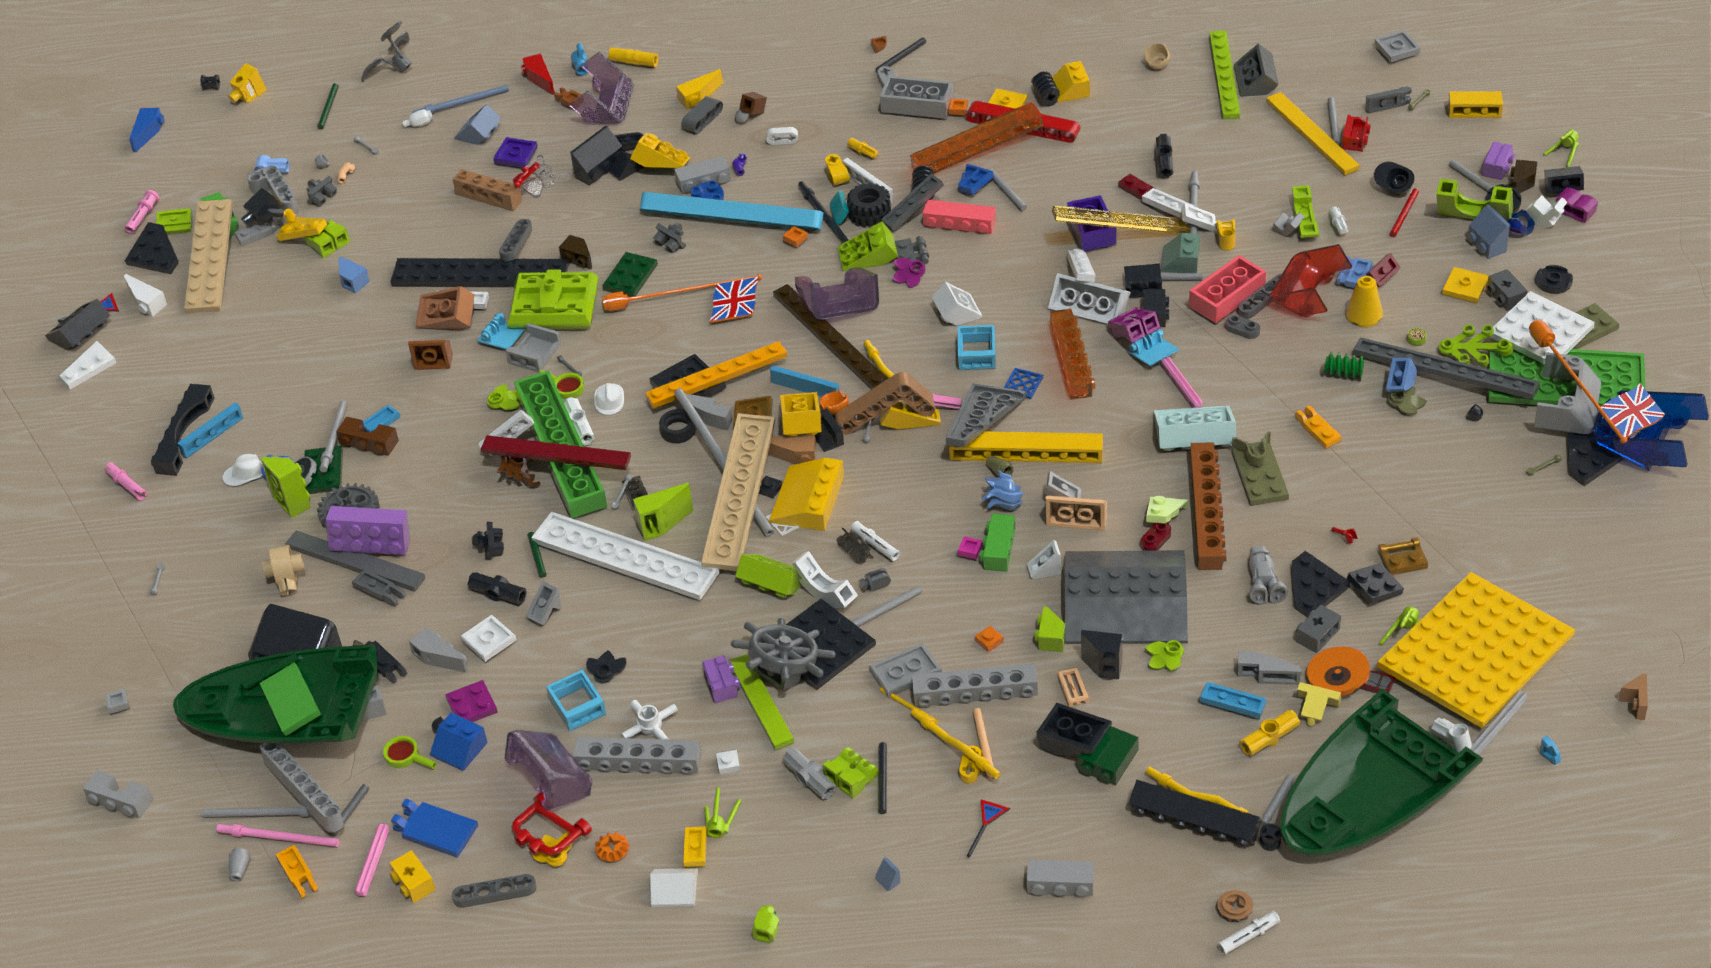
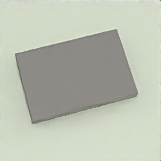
M923 643L869 665V671L880 687L883 688L887 697L913 687L912 675L942 672V669Z

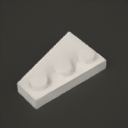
M96 341L60 375V379L71 390L116 364V360Z

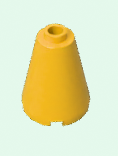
M1363 276L1358 279L1346 308V318L1351 324L1352 322L1357 323L1358 327L1375 326L1383 316L1377 284L1374 278Z

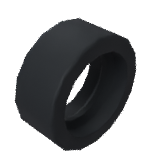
M684 409L670 410L660 418L661 435L667 442L683 443L690 440L695 434L696 427ZM683 422L688 424L680 430L668 429V426L673 423Z

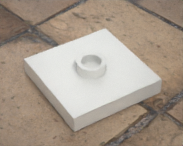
M490 615L460 636L461 641L485 662L517 640L516 635L493 615Z

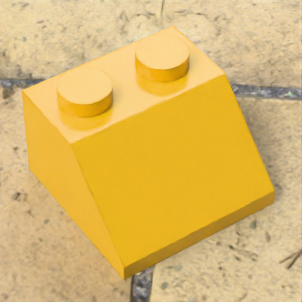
M1081 61L1064 64L1052 77L1060 91L1057 103L1090 97V80Z

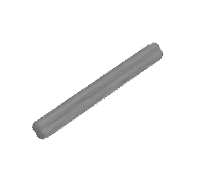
M1521 690L1517 691L1474 740L1470 749L1479 755L1527 700V694Z

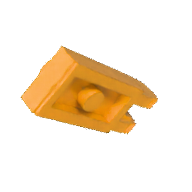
M1308 405L1305 407L1306 415L1301 410L1295 412L1296 419L1303 425L1302 427L1325 449L1341 441L1342 436L1317 414L1312 406Z
M295 844L275 854L292 886L296 888L301 898L306 896V892L301 886V883L308 881L313 892L318 890L312 873Z

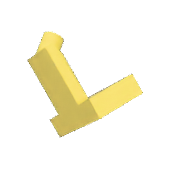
M1302 682L1299 683L1298 697L1305 699L1301 716L1307 718L1308 725H1315L1316 720L1322 721L1326 705L1340 706L1341 692Z

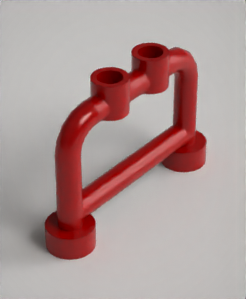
M539 792L533 798L534 803L516 817L511 825L512 832L516 835L514 839L517 844L523 847L528 843L529 851L535 856L540 852L546 855L558 854L580 835L586 837L592 832L590 824L585 819L581 818L572 825L547 809L551 802L542 792ZM537 812L570 834L557 845L548 847L540 838L531 836L528 830H522L520 825Z

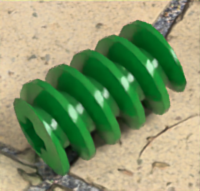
M1331 351L1326 356L1324 374L1330 370V375L1332 376L1337 371L1339 377L1344 372L1346 378L1352 373L1353 379H1356L1358 374L1360 379H1362L1364 368L1363 356H1360L1357 361L1356 356L1353 355L1350 360L1348 354L1341 358V354L1338 352L1337 356L1334 357L1333 351Z

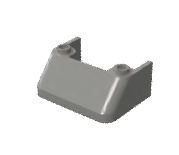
M1546 352L1543 377L1575 381L1555 353ZM1560 354L1598 403L1601 388L1599 377L1582 358ZM1577 383L1575 397L1563 396L1558 400V405L1538 402L1534 427L1589 434L1594 431L1597 408Z

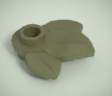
M1411 387L1406 391L1391 392L1388 397L1390 405L1398 407L1401 412L1409 415L1417 414V409L1422 408L1427 403V400L1415 395V387Z

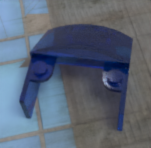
M1620 390L1617 394L1619 396L1630 390ZM1647 391L1665 415L1657 423L1635 432L1627 438L1625 444L1620 443L1621 439L1601 413L1598 412L1594 423L1598 445L1650 471L1652 466L1687 467L1688 462L1683 441L1665 440L1669 429H1682L1689 420L1709 419L1704 394Z

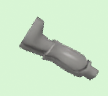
M1265 546L1252 547L1249 555V566L1253 576V586L1249 592L1251 600L1258 604H1266L1268 592L1265 586H1268L1271 603L1282 601L1287 597L1288 589L1283 582H1278L1274 562L1269 551L1266 550Z

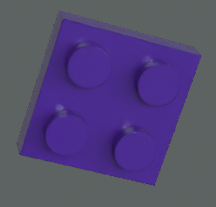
M506 137L493 158L494 163L523 168L527 166L538 147L537 142Z

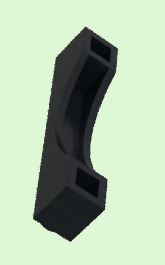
M190 384L187 391L184 392L183 399L178 404L177 411L172 416L171 423L168 429L165 430L164 437L159 442L155 455L151 458V465L154 467L156 474L178 475L183 461L177 443L181 440L187 427L199 416L209 411L215 399L211 385Z

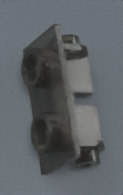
M842 528L845 534L837 538V544L857 563L863 564L868 555L872 559L874 558L869 553L871 548L862 541L860 544L857 541L859 537L852 530L848 533Z

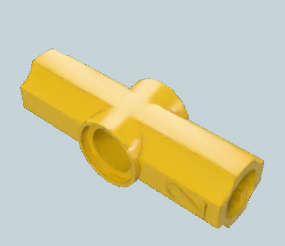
M1287 710L1274 719L1264 720L1259 729L1241 739L1239 744L1247 756H1252L1266 746L1273 747L1277 745L1279 738L1300 726V720L1293 710Z

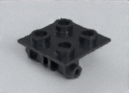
M1160 263L1124 266L1126 291L1130 292L1129 297L1143 296V289H1162Z

